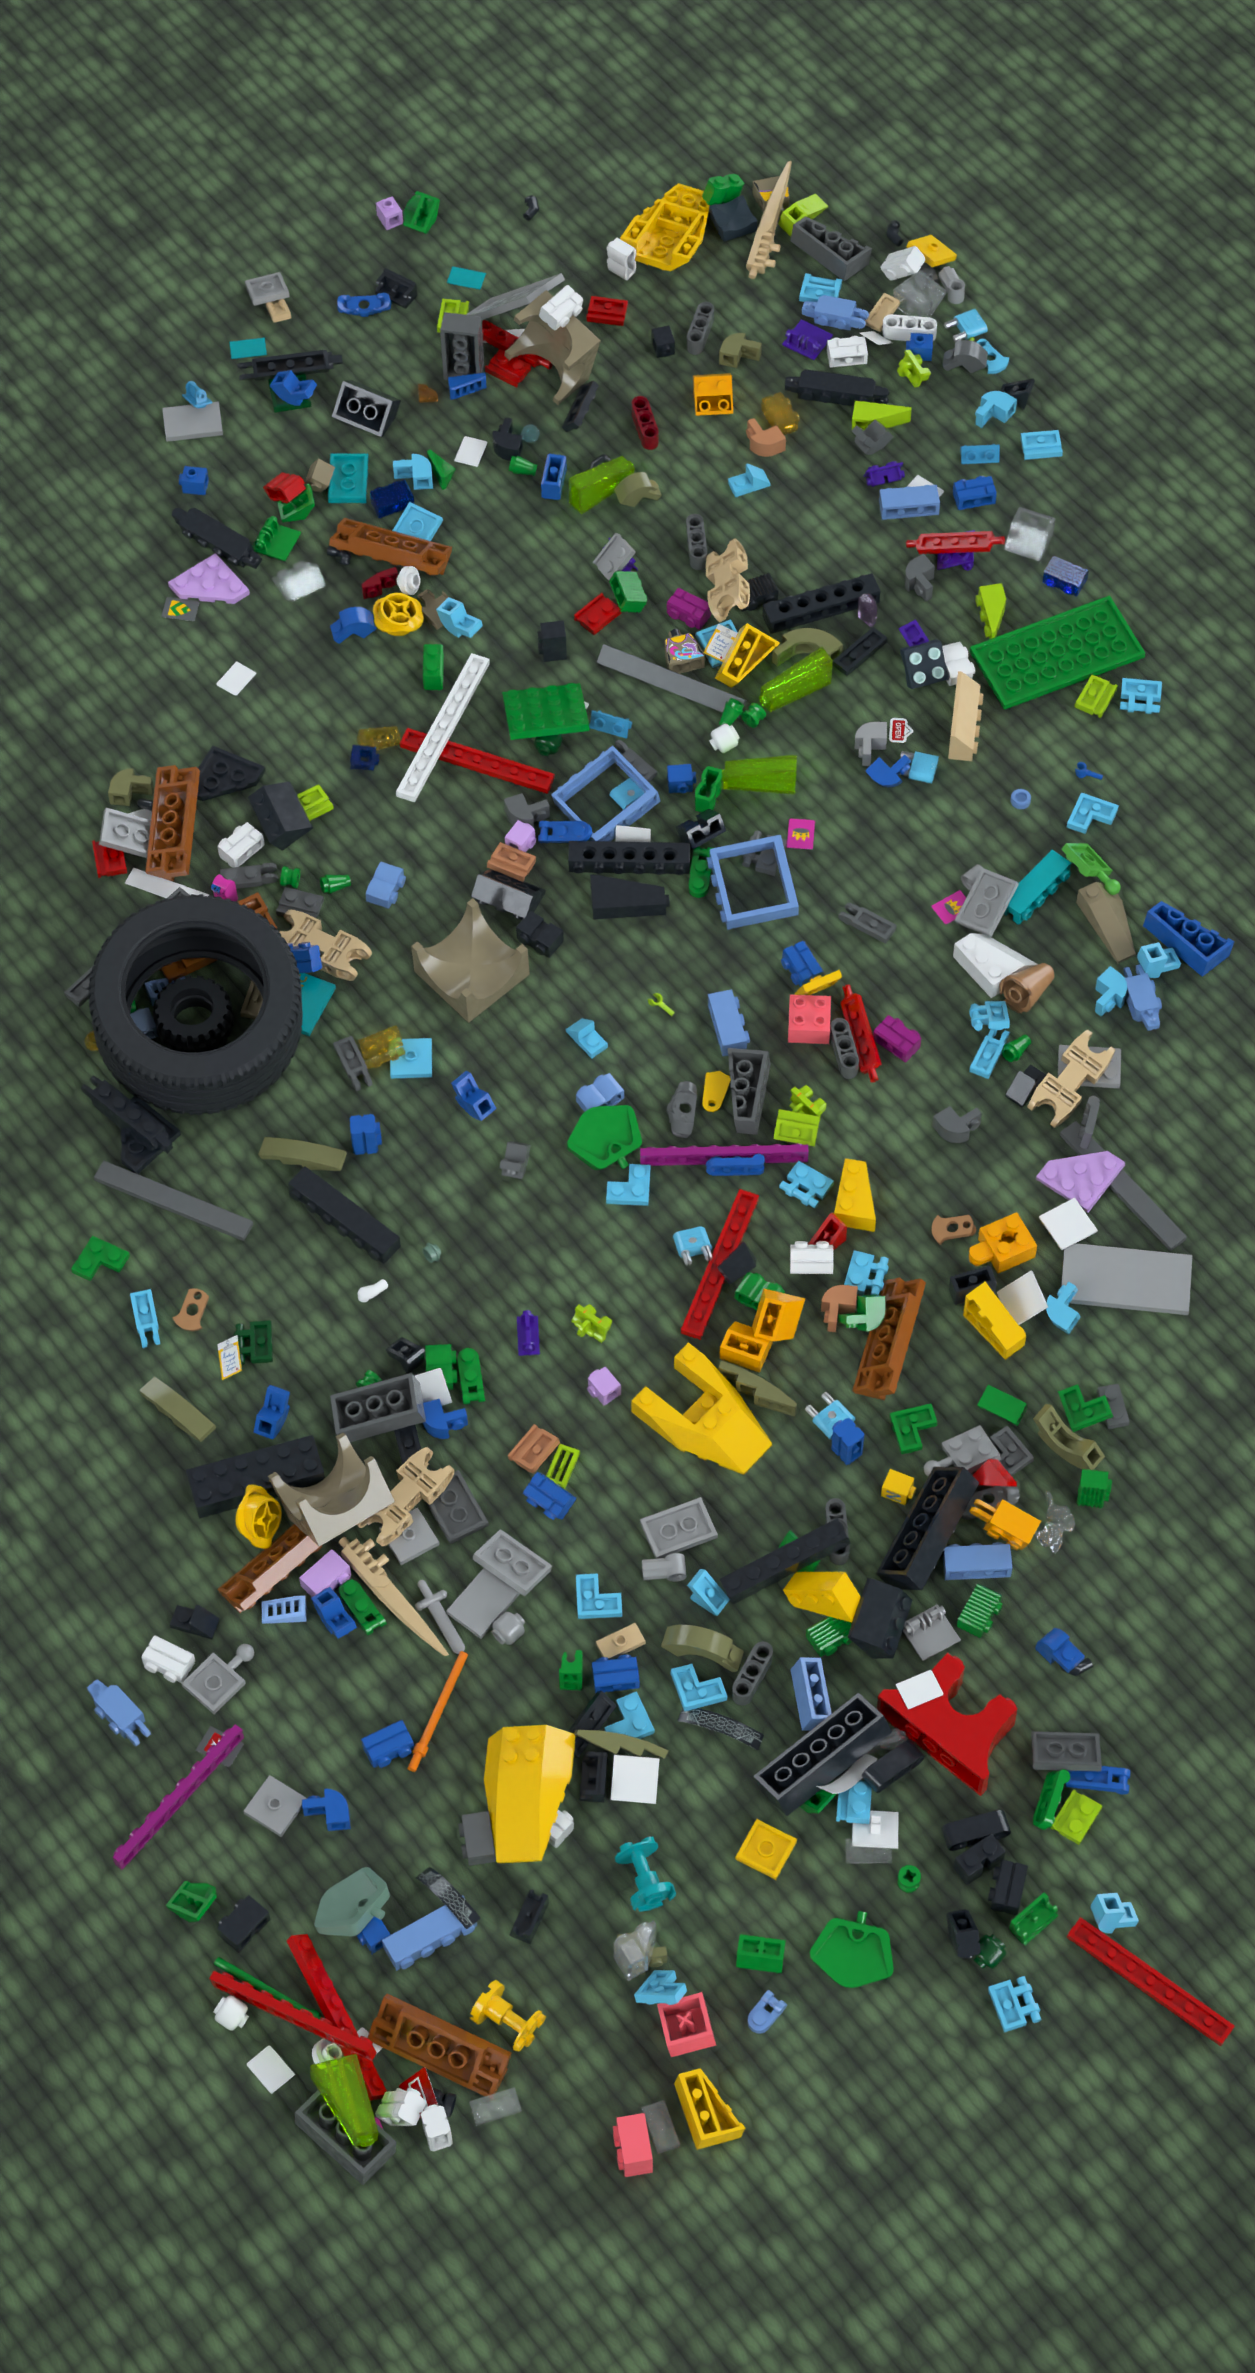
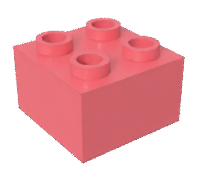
M790 995L788 1043L829 1044L831 996Z
M702 1992L682 1997L674 2005L666 2003L657 2004L667 2048L671 2057L716 2046Z
M645 2113L617 2117V2126H613V2138L615 2147H620V2149H617L619 2170H624L625 2177L653 2173V2158Z

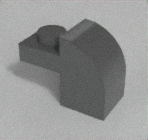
M956 341L954 349L944 352L943 368L948 371L963 365L970 373L986 368L988 352L974 341Z
M874 420L865 430L857 425L851 430L856 435L854 442L867 455L881 450L894 437L877 420Z
M925 554L914 558L908 563L905 574V587L908 592L914 589L916 594L921 596L926 602L932 599L933 586L929 581L934 579L935 566Z
M523 793L504 799V811L513 826L519 820L530 824L534 828V822L543 821L550 817V805L547 800L528 805Z
M949 1106L933 1116L932 1127L944 1140L951 1143H963L969 1140L970 1131L977 1129L981 1124L982 1113L978 1108H975L964 1116L959 1117L952 1107Z
M514 1141L507 1142L505 1158L500 1163L503 1176L519 1179L524 1177L531 1145Z

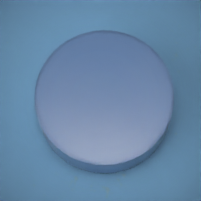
M1017 789L1012 793L1011 804L1014 808L1025 809L1030 805L1031 795L1027 790Z

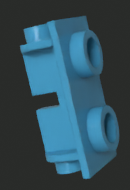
M194 381L187 382L186 394H182L183 398L196 408H204L208 404H212L206 392L199 388Z
M1000 444L964 445L960 447L961 464L999 463Z
M592 710L591 729L627 739L628 730L632 727V722L628 718L623 719L602 713L600 710L598 712Z

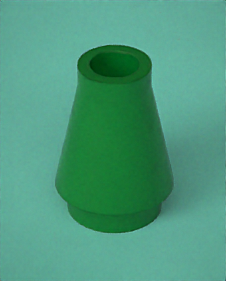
M518 455L517 457L512 456L508 471L513 472V474L535 476L537 464Z
M733 698L726 701L719 724L731 726L743 712L744 705Z
M325 874L324 877H320V887L323 893L331 894L351 886L348 874Z
M1022 1035L1005 1044L1002 1049L1003 1057L1009 1062L1018 1061L1031 1044V1039L1027 1035Z

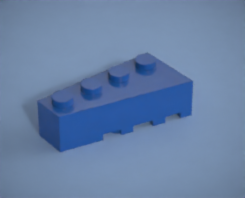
M1162 901L1147 912L1143 927L1168 948H1173L1176 955L1202 977L1230 956L1235 942L1229 938L1226 940L1220 937L1219 933L1213 929L1209 931L1200 926L1201 923L1199 921L1184 917V913Z

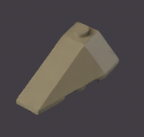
M1095 882L1078 890L1076 903L1115 961L1119 964L1136 955L1123 902L1118 894H1109L1105 890L1103 883Z

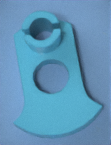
M979 339L977 341L988 352V355L996 358L993 361L987 360V374L999 373L1008 366L1009 357H1003L986 339Z

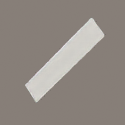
M136 868L132 869L125 884L164 898H168L179 887L189 895L203 894L204 896H209V894L170 880L149 875Z

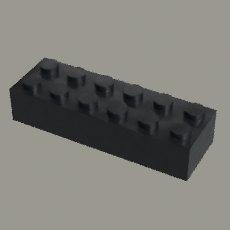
M313 1435L187 1469L186 1473L199 1519L237 1509L243 1500L245 1489L248 1485L261 1486L272 1497H278L268 1477L274 1472L279 1474L286 1484L299 1488L310 1487L324 1480V1470Z
M933 1467L876 1572L886 1584L901 1590H922L926 1585L932 1570L946 1548L947 1542L955 1531L979 1484L965 1467Z
M857 1693L753 1777L762 1793L788 1816L821 1790L817 1786H825L890 1735L892 1731L884 1715L860 1693Z

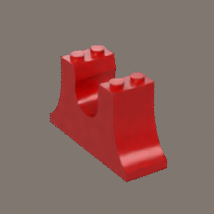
M947 1653L931 1670L943 1691L942 1696L908 1709L898 1689H884L878 1695L877 1710L884 1715L887 1722L979 1796H982L987 1790L989 1779V1757L997 1744L1015 1725L1018 1708L1010 1698H1004L1000 1694L990 1700L986 1707L977 1714L964 1715L955 1711L949 1701L957 1695L962 1685L965 1666L957 1656H951Z

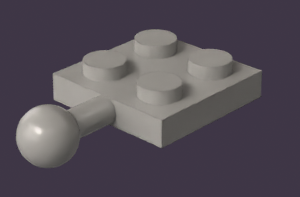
M981 1425L942 1442V1448L948 1457L938 1462L934 1460L926 1462L924 1473L929 1476L933 1467H948L950 1465L965 1467L970 1473H973L988 1459L1001 1460V1457Z
M249 1644L240 1645L237 1648L236 1656L228 1664L222 1661L215 1653H212L182 1682V1687L210 1712L215 1714L246 1684L245 1680L234 1669L243 1661L247 1662L253 1658V1647Z

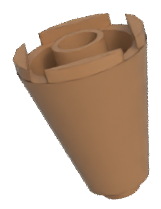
M1041 963L1003 978L999 984L1000 994H1004L1006 1005L1017 1013L1028 1012L1053 981L1054 970L1050 965Z

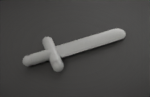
M419 1580L418 1587L425 1599L415 1604L416 1610L421 1611L428 1607L452 1651L456 1654H459L460 1651L464 1652L465 1645L440 1603L441 1600L447 1597V1592L441 1590L433 1594L426 1581Z

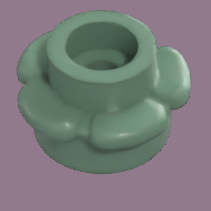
M427 1243L426 1247L422 1249L425 1258L430 1263L439 1261L441 1255L440 1248L436 1244Z

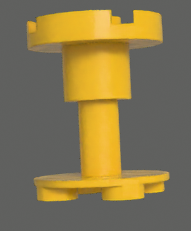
M494 1980L488 1985L491 1990L486 1994L482 1992L470 2013L472 2015L470 2020L479 2025L488 2017L498 2025L505 2023L519 2033L514 2042L513 2050L520 2052L524 2046L529 2047L535 2038L533 2032L543 2024L546 2016L540 2010L536 2011L528 2021L512 2011L513 2006L501 1998L505 1986L499 1981Z

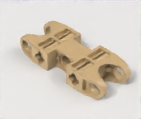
M737 539L729 542L723 554L718 555L713 551L706 558V577L715 585L713 589L707 592L708 605L711 613L719 622L726 619L730 609L735 605L740 609H744L749 605V583L740 575V573L748 569L747 555Z
M288 910L284 915L285 920L292 925V929L280 931L281 937H284L287 943H293V946H298L302 942L318 945L322 962L320 970L330 975L353 981L358 973L350 966L349 962L353 959H369L372 955L371 949L357 937L342 930L333 937L322 931L321 920L306 913Z
M1086 1030L1078 1036L1062 1055L1061 1061L1067 1064V1067L1060 1076L1056 1078L1048 1073L1036 1088L1027 1108L1031 1111L1036 1106L1039 1107L1043 1104L1051 1105L1055 1110V1116L1050 1125L1054 1128L1069 1118L1081 1103L1082 1096L1077 1094L1076 1091L1085 1079L1095 1085L1106 1071L1116 1051L1111 1046L1107 1051L1104 1050L1101 1053L1092 1052L1088 1047V1041L1093 1034L1090 1030Z
M428 1447L422 1448L413 1454L396 1471L400 1482L390 1491L395 1502L357 1524L359 1528L374 1522L383 1524L380 1529L381 1533L376 1539V1542L381 1546H386L397 1539L413 1523L409 1512L421 1499L431 1505L442 1494L453 1478L455 1470L450 1465L436 1471L427 1469L428 1461L433 1455V1451Z

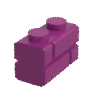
M677 588L673 596L667 601V614L672 619H679L685 622L690 628L695 627L701 630L705 622L712 615L707 601L681 588Z
M890 1015L875 1028L873 1033L875 1042L904 1062H907L921 1046L920 1034L914 1029L910 1030L905 1027L899 1018H893Z

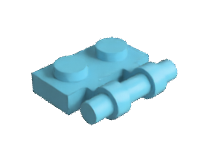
M1123 678L1121 699L1129 700L1128 702H1120V709L1128 710L1127 712L1132 713L1134 711H1143L1145 714L1159 713L1160 705H1153V702H1160L1162 682ZM1135 700L1146 701V704L1135 703Z
M985 1001V1005L978 1006L975 1003L971 1005L969 1013L971 1024L975 1030L980 1031L983 1025H988L989 1029L994 1030L1009 1028L1010 1021L1006 1001Z
M798 1160L787 1175V1180L792 1183L788 1184L782 1181L779 1188L784 1190L786 1195L794 1196L801 1200V1203L805 1206L810 1205L816 1208L819 1201L814 1199V1197L816 1196L823 1200L834 1185V1180ZM800 1187L806 1190L807 1193L800 1191L798 1188Z
M854 1250L844 1285L858 1286L857 1294L864 1295L866 1288L871 1289L870 1295H879L880 1291L883 1290L884 1275L887 1274L889 1269L887 1265L889 1259L881 1257L879 1263H873L874 1255ZM870 1272L876 1273L875 1279H869Z
M1025 1976L1016 1979L1019 1987L1013 1988L1011 1980L988 1987L1004 2032L1026 2026L1025 2016L1027 2015L1031 2016L1033 2023L1042 2020L1039 2014V2005L1033 1999L1031 1994L1033 1992L1032 1987L1027 1983ZM1018 1996H1023L1026 2006H1020Z

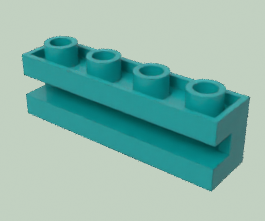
M1052 849L1018 883L1019 885L1004 915L1013 914V921L1018 925L1023 920H1028L1036 907H1041L1049 894H1054L1058 885L1062 881H1067L1070 877L1071 862Z

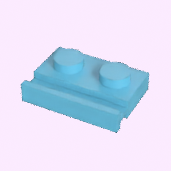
M1059 430L1021 433L1020 439L1024 460L1062 456L1063 450L1061 448Z
M859 1781L850 1789L838 1793L837 1822L846 1820L848 1823L869 1824L872 1787L866 1781Z

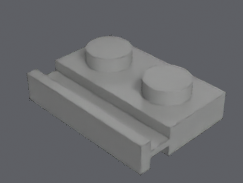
M615 533L593 563L597 565L601 573L610 581L614 572L622 571L636 552L620 534Z

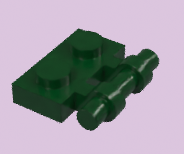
M271 1320L250 1322V1329L244 1330V1324H236L233 1337L238 1336L241 1365L245 1364L247 1356H251L252 1364L272 1363ZM246 1339H250V1347L244 1346Z

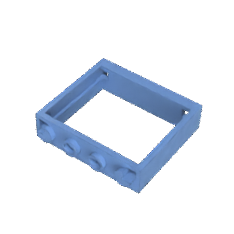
M614 746L605 752L603 751L597 759L589 762L578 774L572 775L568 782L563 786L557 787L558 790L551 794L555 805L571 821H582L565 802L614 763L644 792L641 797L596 833L592 832L590 841H612L616 837V825H632L660 802L659 794L655 788Z
M781 835L710 849V857H707L708 868L713 870L714 875H711L713 887L717 886L718 893H715L717 905L722 906L723 911H720L722 923H726L727 930L798 915L799 906ZM774 849L787 903L732 914L719 859Z

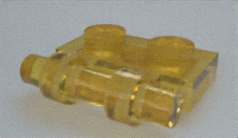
M397 1025L358 1040L362 1055L365 1060H368L365 1061L368 1069L372 1067L378 1068L382 1066V1063L398 1060L400 1056L406 1054L404 1048L400 1047L403 1046V1041Z

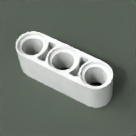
M891 314L883 319L882 335L886 339L910 341L911 333L933 334V341L936 339L937 322L933 318Z

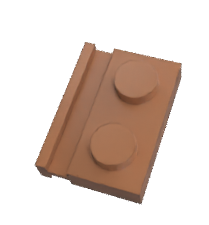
M500 842L493 852L490 861L488 860L487 868L523 882L525 876L528 875L536 863V856Z
M534 1424L508 1454V1458L510 1461L516 1462L517 1465L534 1474L560 1444L559 1438L544 1429L538 1428Z

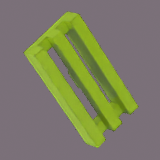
M559 1444L546 1477L565 1489L580 1455V1450ZM564 1450L566 1453L555 1479H552L553 1472ZM573 1453L570 1464L561 1482L559 1480L562 1476V1473L570 1457V1454Z

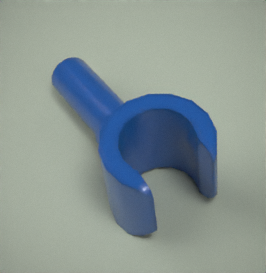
M1084 762L1077 763L1078 769H1075L1077 777L1084 778L1087 775L1102 780L1103 775L1087 770Z

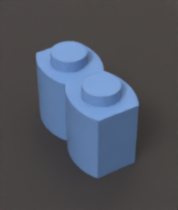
M380 862L367 888L366 901L388 909L392 903L395 904L398 898L397 891L399 887L402 888L406 880L403 869Z
M610 1073L598 1076L593 1084L581 1087L576 1094V1102L584 1112L592 1107L614 1106L624 1099V1090Z

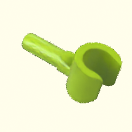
M653 994L657 998V1003L652 999H648L649 1005H658L671 1016L675 1013L665 1005L661 994Z

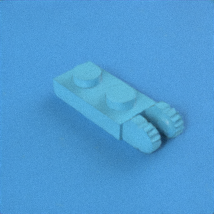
M990 1030L988 1036H985L970 1066L969 1072L989 1079L1008 1039L1009 1031L1005 1030L1000 1040L994 1039L997 1030Z
M151 1289L130 1293L142 1348L147 1347L148 1342L144 1332L153 1331L154 1343L159 1345V1326Z

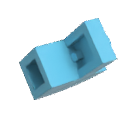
M991 391L981 397V405L975 412V425L982 428L992 416L1006 423L1016 412L1017 399L1001 391Z
M412 454V460L393 461L394 479L413 478L414 490L433 489L432 467L426 457Z
M450 597L436 609L445 628L458 638L461 635L471 638L483 626L480 619L466 613L462 602Z
M1159 942L1141 946L1137 955L1139 963L1144 972L1148 973L1149 978H1158L1162 972L1178 969L1181 965L1174 949L1168 948L1163 950Z
M1111 966L1097 978L1095 990L1102 994L1096 1001L1095 1012L1099 1016H1102L1106 1011L1110 1012L1115 1005L1121 1008L1126 998L1127 982L1122 974Z
M1070 1282L1066 1286L1062 1285L1057 1293V1299L1049 1295L1047 1299L1048 1308H1046L1052 1323L1067 1334H1070L1081 1317L1077 1311L1068 1306L1078 1291L1077 1287Z
M1118 1893L1097 1894L1091 1904V1911L1101 1932L1113 1933L1115 1928L1134 1927L1139 1922L1131 1902L1122 1903Z

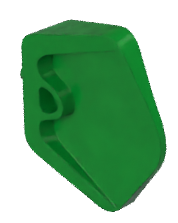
M628 1105L597 1106L586 1110L567 1141V1149L593 1170H601L616 1161L622 1169L626 1168L629 1164L624 1156L636 1150L642 1144L634 1109Z
M858 1911L856 1921L843 1918L831 1919L810 1950L811 1960L836 1983L846 1988H856L887 1979L892 1976L894 1970L890 1937L887 1930L882 1927L865 1924L867 1912Z

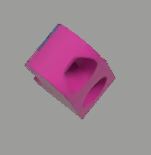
M220 874L217 875L211 886L214 897L219 896L224 900L237 901L238 895L235 882L225 879Z

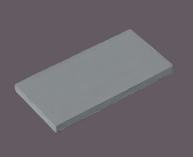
M560 273L497 295L465 315L479 316L483 320L530 304L544 291L551 290L565 279L563 274Z
M1075 1243L1064 1249L1061 1287L1062 1285L1066 1286L1068 1282L1077 1287L1078 1291L1071 1300V1304L1188 1315L1192 1255Z

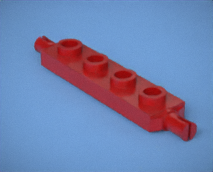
M486 320L482 321L483 341L503 351L508 350L519 338ZM534 354L516 356L531 364L532 367L542 365L550 370L553 365L545 358Z
M992 531L921 534L917 540H907L906 547H916L919 554L990 552L994 544H1004L1005 537H994L995 535Z
M845 985V987H842L845 998L840 1004L844 1018L850 1026L859 1058V1068L862 1073H868L870 1082H876L879 1080L876 1068L882 1065L862 997L857 993L853 994L850 985Z

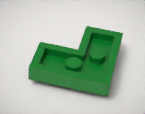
M92 1235L72 1266L71 1271L73 1274L91 1281L100 1265L120 1273L130 1254L128 1251Z
M1078 1384L1058 1391L1073 1432L1114 1417L1106 1395L1085 1402Z
M932 1404L892 1412L889 1415L901 1455L922 1450L923 1446L918 1430L937 1426V1419Z

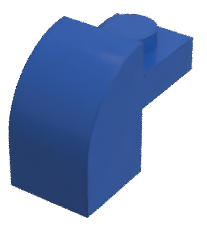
M291 370L278 372L270 384V387L279 398L296 406H300L303 399L310 398L317 386L313 379L299 381Z
M350 607L340 611V619L330 625L333 639L339 644L353 633L365 638L377 629L374 623L373 612L362 607Z
M904 755L890 768L879 757L865 772L878 785L895 787L903 782L898 775L900 773L904 775L911 768L909 765L911 760Z
M465 1071L451 1082L457 1094L455 1097L457 1102L473 1118L482 1121L496 1110L489 1093L478 1088L470 1072Z
M272 1385L267 1388L264 1406L256 1416L253 1433L270 1439H274L278 1435L289 1412V1391Z
M440 1399L423 1403L426 1422H422L423 1426L435 1438L447 1439L449 1438V1430H459L468 1425L465 1408L444 1413Z
M331 1587L311 1597L322 1622L331 1634L333 1633L338 1639L357 1628L354 1620L344 1610L340 1598Z
M1053 1628L1036 1643L1035 1649L1050 1664L1056 1661L1067 1673L1083 1661L1085 1657L1069 1641L1070 1637L1058 1628Z
M324 1789L325 1797L323 1798L320 1796H310L307 1799H302L304 1816L326 1814L328 1831L351 1829L348 1804L341 1793L332 1789Z

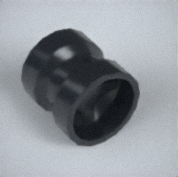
M433 2088L438 2106H443L446 2116L451 2117L457 2094H444L441 2090Z

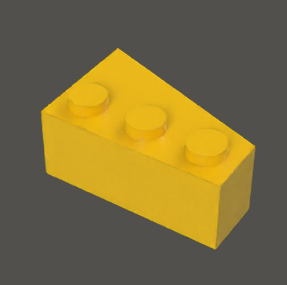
M796 1572L783 1589L793 1607L851 1623L861 1598L846 1572Z
M702 2069L678 2074L674 2086L696 2149L741 2138L745 2130L744 2125L739 2123L731 2112L732 2109L728 2104L724 2103L718 2095L717 2089Z

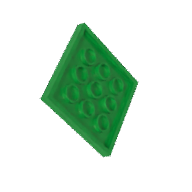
M568 683L560 686L549 685L542 688L531 687L524 690L502 692L510 740L589 731V722L580 683Z

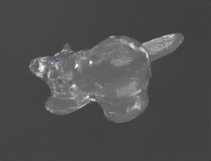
M1046 1491L1045 1496L1048 1507L1046 1525L1043 1530L1036 1531L1034 1535L1043 1547L1050 1545L1051 1551L1057 1553L1062 1544V1533L1064 1531L1071 1532L1074 1529L1075 1519L1067 1505L1054 1504L1053 1496L1049 1491Z

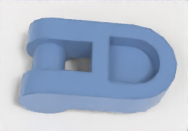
M770 1990L766 1991L748 2015V2026L755 2033L766 2032L787 2006L784 2001L777 2000L774 1997L775 1994ZM768 2004L774 2008L771 2013L765 2010Z

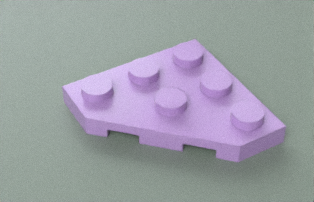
M216 553L168 582L170 589L180 599L188 600L189 597L199 598V601L215 602V600L226 601L228 604H235L250 595L249 589Z
M1108 1151L1050 1160L1036 1176V1179L1067 1200L1075 1198L1082 1209L1089 1213L1123 1169L1125 1162Z

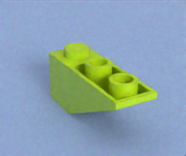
M817 194L811 195L795 202L783 211L778 225L791 237L793 224L804 217L813 220L826 210L828 205Z
M855 401L852 429L857 425L865 430L874 420L883 424L885 428L908 423L911 421L912 408Z
M1002 583L980 586L979 593L976 595L977 607L980 606L981 608L980 619L981 622H985V637H989V640L997 636L1005 612L1006 596Z

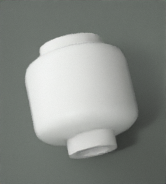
M723 724L711 732L712 739L709 742L715 751L719 749L720 752L726 753L738 745L740 737L733 725Z
M232 1995L227 1998L222 1997L213 2011L216 2014L215 2021L229 2030H234L237 2026L242 2028L249 2018L246 2014L247 2005Z

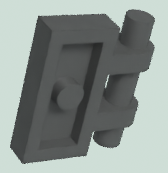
M755 831L749 841L760 839L762 833ZM782 839L783 846H784V850H785L786 845H787V840H786V839ZM774 849L763 850L760 855L755 854V852L743 855L742 865L744 867H750V864L754 863L756 864L755 871L775 876L778 865Z

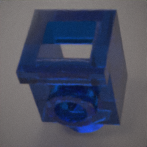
M352 745L350 769L374 771V767L379 765V754H376V747ZM361 758H367L368 762L361 761Z

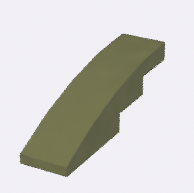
M265 1137L258 1155L261 1159L280 1160L283 1164L302 1165L303 1168L306 1166L310 1170L341 1171L347 1153L344 1150L305 1141Z
M724 1361L720 1362L718 1370L727 1380L736 1383V1390L738 1392L754 1396V1405L795 1417L797 1403L780 1389L741 1367Z
M155 1376L139 1390L144 1398L155 1404L158 1411L172 1419L174 1425L198 1441L202 1442L216 1429V1426L199 1410Z
M575 1730L574 1732L576 1736L613 1755H617L620 1748L638 1757H641L644 1750L661 1759H665L668 1750L625 1734L596 1730Z

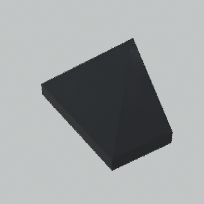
M741 1242L717 1268L727 1282L731 1284L756 1267V1257L746 1243Z

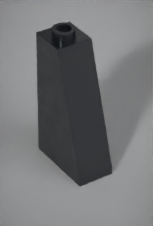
M595 874L590 875L593 920L666 915V907H670L669 895H665V888L662 886Z

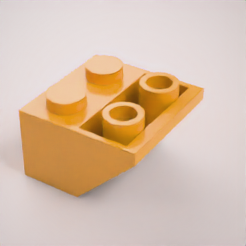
M730 373L693 375L696 416L733 414L732 375Z
M763 1288L752 1325L754 1337L770 1341L793 1339L805 1298Z
M735 1321L728 1328L720 1346V1359L760 1373L773 1341L754 1337L752 1327Z

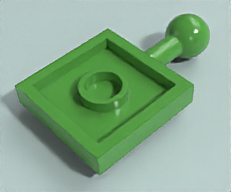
M1066 843L1061 850L1066 854V858L1079 868L1078 870L1083 876L1098 877L1105 885L1104 888L1109 894L1116 895L1119 893L1120 883L1108 877L1113 870L1088 844Z

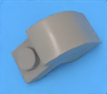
M869 722L857 730L854 749H859L858 757L862 758V766H870L871 750H886L887 722Z

